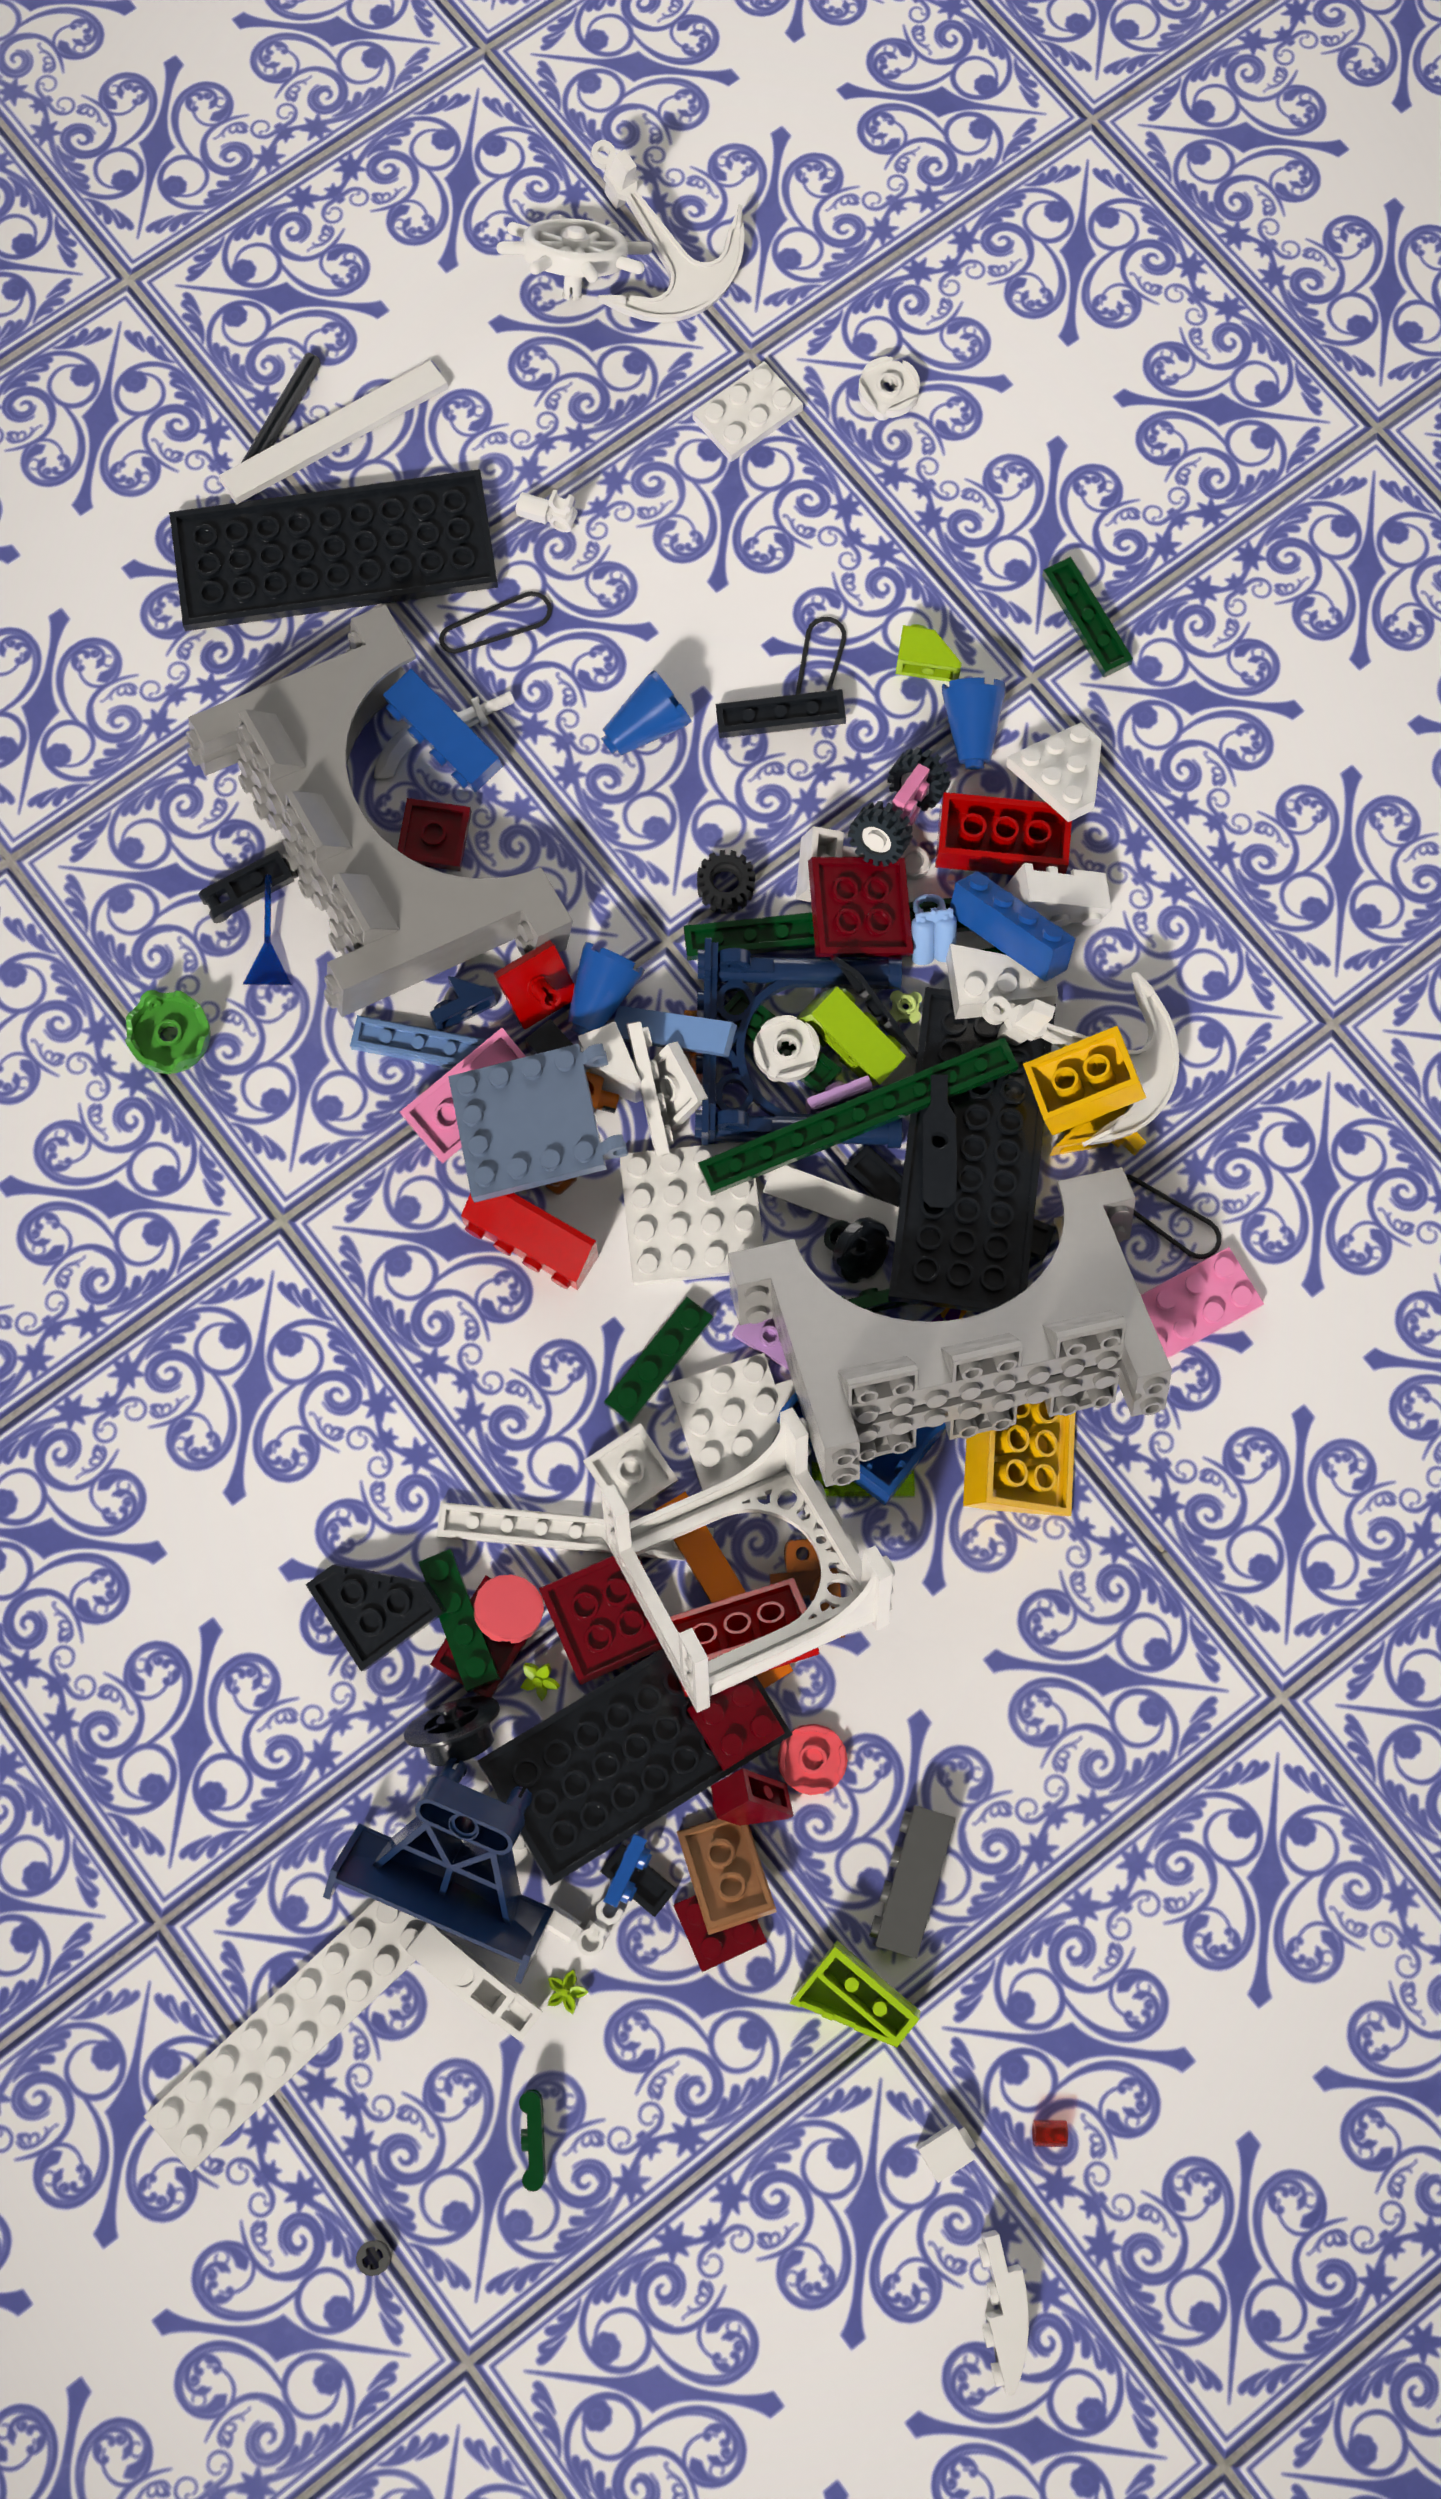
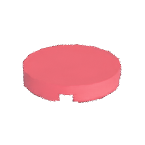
M512 1574L499 1575L486 1581L479 1589L474 1603V1618L481 1632L498 1642L511 1641V1643H519L531 1637L538 1629L544 1612L542 1596L537 1588L525 1578Z
M818 1724L801 1725L791 1731L793 1735L782 1741L777 1756L779 1772L786 1784L795 1791L807 1795L824 1794L834 1788L844 1776L848 1762L846 1747L839 1736L828 1727Z

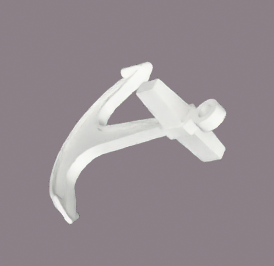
M597 141L592 147L590 158L597 168L605 169L603 177L606 182L605 195L615 209H618L627 202L664 265L669 277L667 291L658 297L599 295L597 301L622 314L643 321L661 323L685 320L707 310L724 295L734 280L740 266L744 247L743 205H738L737 213L728 230L724 249L719 258L711 262L694 260L685 252L638 193V181L635 178L637 166L627 151L624 149L616 154L614 146L609 141ZM604 151L608 154V157L602 158L598 155V152Z
M1138 971L1132 973L1136 1000L1148 1027V1039L1142 1049L1128 1050L1147 1098L1128 1105V1109L1122 1116L1100 1128L1093 1136L1082 1143L1083 1147L1112 1142L1127 1137L1145 1127L1163 1110L1176 1084L1179 1071V1046L1173 1022L1168 1011L1155 993L1154 988ZM993 996L982 1007L983 1018L988 1023L999 1025L1004 1022L999 1029L997 1038L1005 1037L1008 1043L1015 1046L1026 1040L1033 1041L1042 1038L1063 1048L1088 1037L1048 1023L1053 1018L1056 1007L1038 999H1034L1024 1006L1020 1004L1011 1009L1007 999L1002 996ZM993 1006L1000 1009V1015L994 1013Z

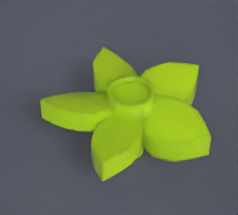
M525 1663L523 1665L524 1674L527 1678L520 1688L527 1691L536 1688L537 1696L541 1701L547 1696V1689L555 1690L561 1686L556 1680L548 1677L552 1671L549 1663L542 1665L540 1668L532 1663Z
M574 1969L567 1973L563 1980L558 1977L548 1978L551 1989L556 1992L550 1997L547 2006H557L563 2002L565 2009L574 2014L576 2008L574 1998H581L589 1993L583 1986H575L577 1976Z

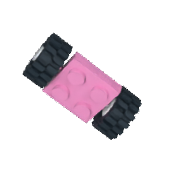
M916 747L914 751L911 748L902 753L889 771L890 775L887 778V783H891L889 786L890 792H897L892 804L888 803L886 807H883L882 801H877L875 806L871 802L862 808L851 823L848 837L852 839L849 843L851 847L857 846L855 853L858 856L861 853L865 855L863 859L865 862L868 863L870 859H873V865L879 866L882 862L883 867L889 866L891 862L892 864L896 863L913 838V835H911L913 828L907 824L913 825L920 810L927 811L929 807L931 809L934 808L943 797V792L948 790L951 783L949 781L951 774L950 771L945 772L948 767L946 762L939 763L941 757L938 754L933 758L930 756L931 750L926 749L922 753V748Z

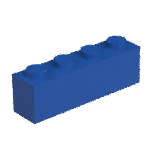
M409 669L383 694L388 703V706L385 707L388 713L397 722L403 719L410 726L407 730L416 742L419 744L425 742L432 749L429 754L441 767L447 764L454 771L451 776L463 789L469 786L476 793L503 767L499 757L412 669Z
M978 871L955 883L950 908H953V915L959 922L1044 982L1067 970L1076 938Z

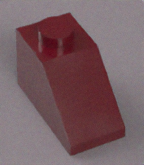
M742 1768L711 1785L713 1808L718 1819L742 1826L784 1820L794 1816L788 1787L783 1782Z

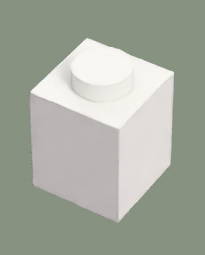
M953 2123L916 2146L938 2183L975 2160L970 2151L976 2147L965 2127L958 2130Z

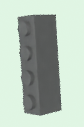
M916 1805L912 1806L911 1812L904 1811L899 1831L904 1833L901 1847L894 1846L889 1866L895 1868L891 1882L884 1881L879 1901L885 1903L881 1917L874 1916L869 1934L870 1937L875 1938L874 1946L917 1959L956 1820L955 1817Z

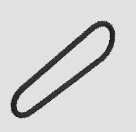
M530 591L522 593L447 626L440 633V645L448 653L456 654L539 628L546 624L551 617V603L546 596L539 592ZM525 597H538L547 606L546 616L536 624L461 648H449L444 643V636L448 631Z
M820 617L809 624L805 635L796 694L801 693L811 631L816 624L821 622L836 624L842 633V639L826 691L832 689L846 642V630L837 619Z
M1126 1174L1127 1179L1208 1224L1214 1230L1217 1242L1210 1252L1196 1254L1134 1210L1133 1215L1188 1256L1195 1259L1209 1258L1219 1250L1221 1233L1211 1220L1142 1180Z

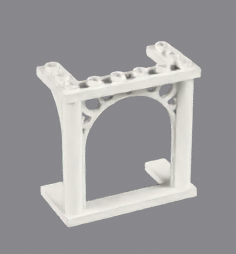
M793 1407L780 1412L779 1434L771 1446L746 1469L724 1482L630 1522L629 1511L614 1484L601 1489L606 1542L697 1713L710 1707V1696L870 1623H872L876 1631L889 1625L890 1610H892L891 1594L894 1592L892 1578L895 1576L894 1567L887 1556L882 1557L876 1545L862 1552L861 1561L858 1556L859 1549L855 1539L851 1534H845L841 1527L842 1520L837 1509L829 1507L825 1500L826 1493L819 1480L814 1481L810 1475L808 1456L811 1455V1450L808 1444V1438L810 1437L808 1425L803 1417L799 1419ZM792 1491L797 1497L794 1506L787 1510L780 1508L778 1505L780 1495L784 1492ZM770 1494V1503L762 1504L758 1501L767 1499V1495ZM803 1507L805 1509V1517L809 1516L807 1520H802L797 1515ZM735 1514H767L792 1524L808 1538L820 1562V1585L813 1602L798 1619L787 1626L708 1661V1657L692 1628L678 1633L637 1555L721 1518ZM822 1538L824 1544H818L816 1540ZM836 1564V1569L840 1573H831L829 1566ZM833 1583H842L851 1588L852 1594L848 1597H836L828 1591L827 1587ZM827 1602L830 1606L825 1611H822L820 1605Z

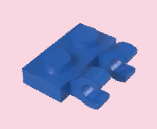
M636 1834L633 1835L630 1844L627 1845L622 1856L623 1859L615 1877L612 1878L609 1884L608 1892L603 1902L617 1908L620 1901L627 1904L628 1900L632 1901L637 1891L635 1883L630 1881L635 1868L640 1870L643 1867L647 1868L653 1856L650 1854L651 1850L645 1847L648 1840Z

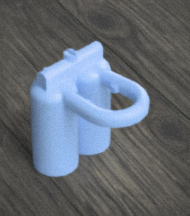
M920 895L913 901L915 918L911 923L912 961L918 965L930 964L934 959L939 962H946L950 944L957 945V919L953 915V908L946 909L945 901L938 895ZM931 901L935 902L938 907L931 908V911L923 912L920 904Z

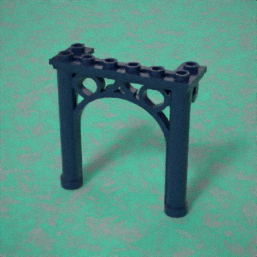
M705 938V949H698V979H704V991H697V1011H704V1018L717 1020V1015H719L722 1021H729L734 1024L740 1023L739 1028H736L732 1047L736 1043V1055L734 1051L730 1050L729 1057L718 1056L726 1059L730 1063L732 1071L738 1070L739 1074H726L716 1083L717 1055L696 1054V1074H703L702 1086L708 1099L702 1100V1110H695V1138H702L701 1145L715 1144V1142L747 1143L815 1115L782 1110L766 1100L755 1087L747 1069L744 1049L746 1033L754 1014L768 999L787 989L833 988L836 986L839 988L853 987L842 970L830 961V958L751 957L750 951L740 948H728L718 952V943L711 942L712 938ZM888 956V959H841L856 969L872 989H901V956ZM717 983H726L717 991ZM745 983L770 985L757 996H754L749 986ZM731 991L742 992L748 1001V1007L739 1015H731L724 1009V997ZM729 1083L740 1084L748 1094L744 1103L737 1108L728 1107L723 1102V1089ZM754 1102L769 1116H749L747 1111ZM902 1118L839 1144L887 1145V1148H901Z

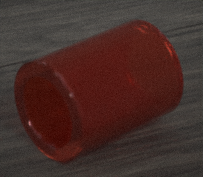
M1033 2120V2146L1067 2147V2121Z

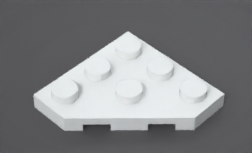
M1080 722L1008 756L1006 767L1065 820L1070 822L1092 811L1094 808L1102 740Z

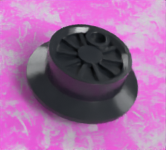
M474 1696L457 1699L437 1706L423 1713L407 1726L404 1731L405 1742L410 1746L423 1748L427 1762L434 1766H444L450 1758H457L455 1764L459 1763L460 1760L463 1762L483 1753L493 1744L495 1737L490 1723L497 1717L500 1711L497 1700L491 1697Z

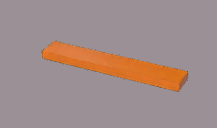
M685 1491L677 1497L673 1498L672 1500L668 1501L667 1503L663 1504L662 1506L658 1507L655 1511L660 1510L673 1503H676L680 1500H683L689 1496ZM706 1525L673 1539L711 1603L746 1593ZM788 1664L756 1676L765 1689L791 1673L793 1669Z

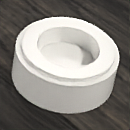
M907 847L901 858H905L907 879H921L928 873L930 856L922 847Z

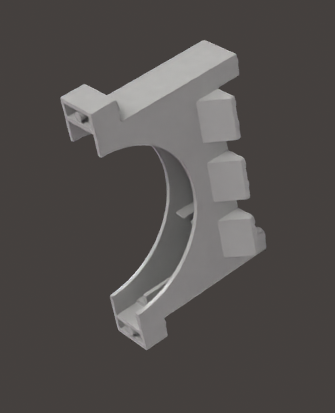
M386 604L351 618L350 633H348L350 650H347L346 653L188 717L189 731L186 732L190 747L187 748V752L195 767L200 765L203 773L207 776L238 763L241 770V775L238 776L240 785L246 794L250 792L254 798L253 806L258 817L261 820L265 818L271 829L274 828L275 831L280 829L285 838L283 839L286 853L283 854V859L290 872L295 871L300 879L298 885L302 895L306 899L310 897L315 908L318 907L321 911L326 910L329 915L331 933L328 934V938L335 952L340 951L342 956L327 962V976L324 977L326 983L324 995L329 1006L332 1009L337 1008L341 1017L515 939L516 946L522 956L549 940L555 945L558 953L566 950L573 920L541 867L514 876L492 879L468 878L442 873L413 861L393 848L376 832L361 812L354 798L346 768L351 750L366 724L388 704L383 694L405 674L402 666L416 659L415 653Z
M1123 1167L1057 1181L1064 1216L1054 1218L1053 1221L1059 1245L1051 1262L1040 1277L1018 1296L999 1307L967 1318L935 1322L909 1321L891 1318L861 1308L835 1293L815 1275L802 1257L795 1239L728 1253L730 1295L739 1324H757L773 1318L803 1417L807 1421L809 1436L825 1487L833 1485L844 1486L859 1480V1461L866 1462L877 1456L890 1453L901 1454L909 1449L916 1448V1431L922 1427H937L945 1422L949 1440L956 1438L966 1439L978 1433L991 1430L1002 1431L1016 1425L1017 1408L1023 1404H1038L1045 1400L1049 1417L1056 1415L1067 1416L1078 1410L1091 1407H1105L1115 1402L1118 1384L1132 1417L1142 1414L1153 1415L1166 1408L1172 1368L1119 1244L1124 1240L1130 1239L1136 1199Z

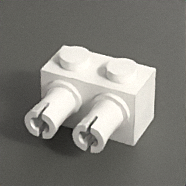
M813 826L801 837L796 900L811 902L808 860L811 857H865L863 853L859 856L855 853L857 848L843 846L844 832Z

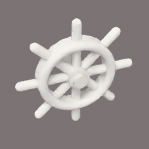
M560 214L555 215L553 219L539 221L529 227L516 222L509 223L507 226L509 234L523 238V241H502L496 247L497 252L502 255H523L524 259L530 264L529 271L533 275L543 271L563 275L564 289L562 297L569 300L570 295H572V301L582 299V277H585L590 283H595L598 277L611 275L621 270L642 274L645 269L644 264L627 258V255H647L653 250L650 242L627 241L619 232V225L615 222L605 225L590 220L564 218Z

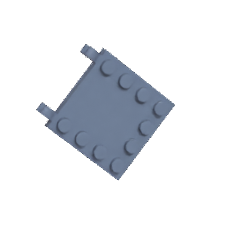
M578 1043L448 1076L471 1198L474 1203L607 1170L605 1160L628 1155L626 1142L623 1140L622 1134L610 1136L603 1142L600 1140L586 1070L608 1065L606 1051H604L602 1043L591 1045L583 1052Z

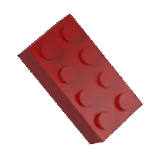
M943 792L939 813L935 867L1015 875L1024 863L1033 864V869L1046 872L1048 866H1054L1058 868V873L1066 874L1069 866L1072 821L1068 822L1047 802Z

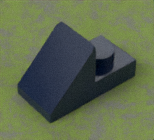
M448 976L450 987L457 999L453 1001L451 999L444 1000L438 1003L434 1010L429 1013L436 1030L445 1031L496 1006L497 1003L492 988Z

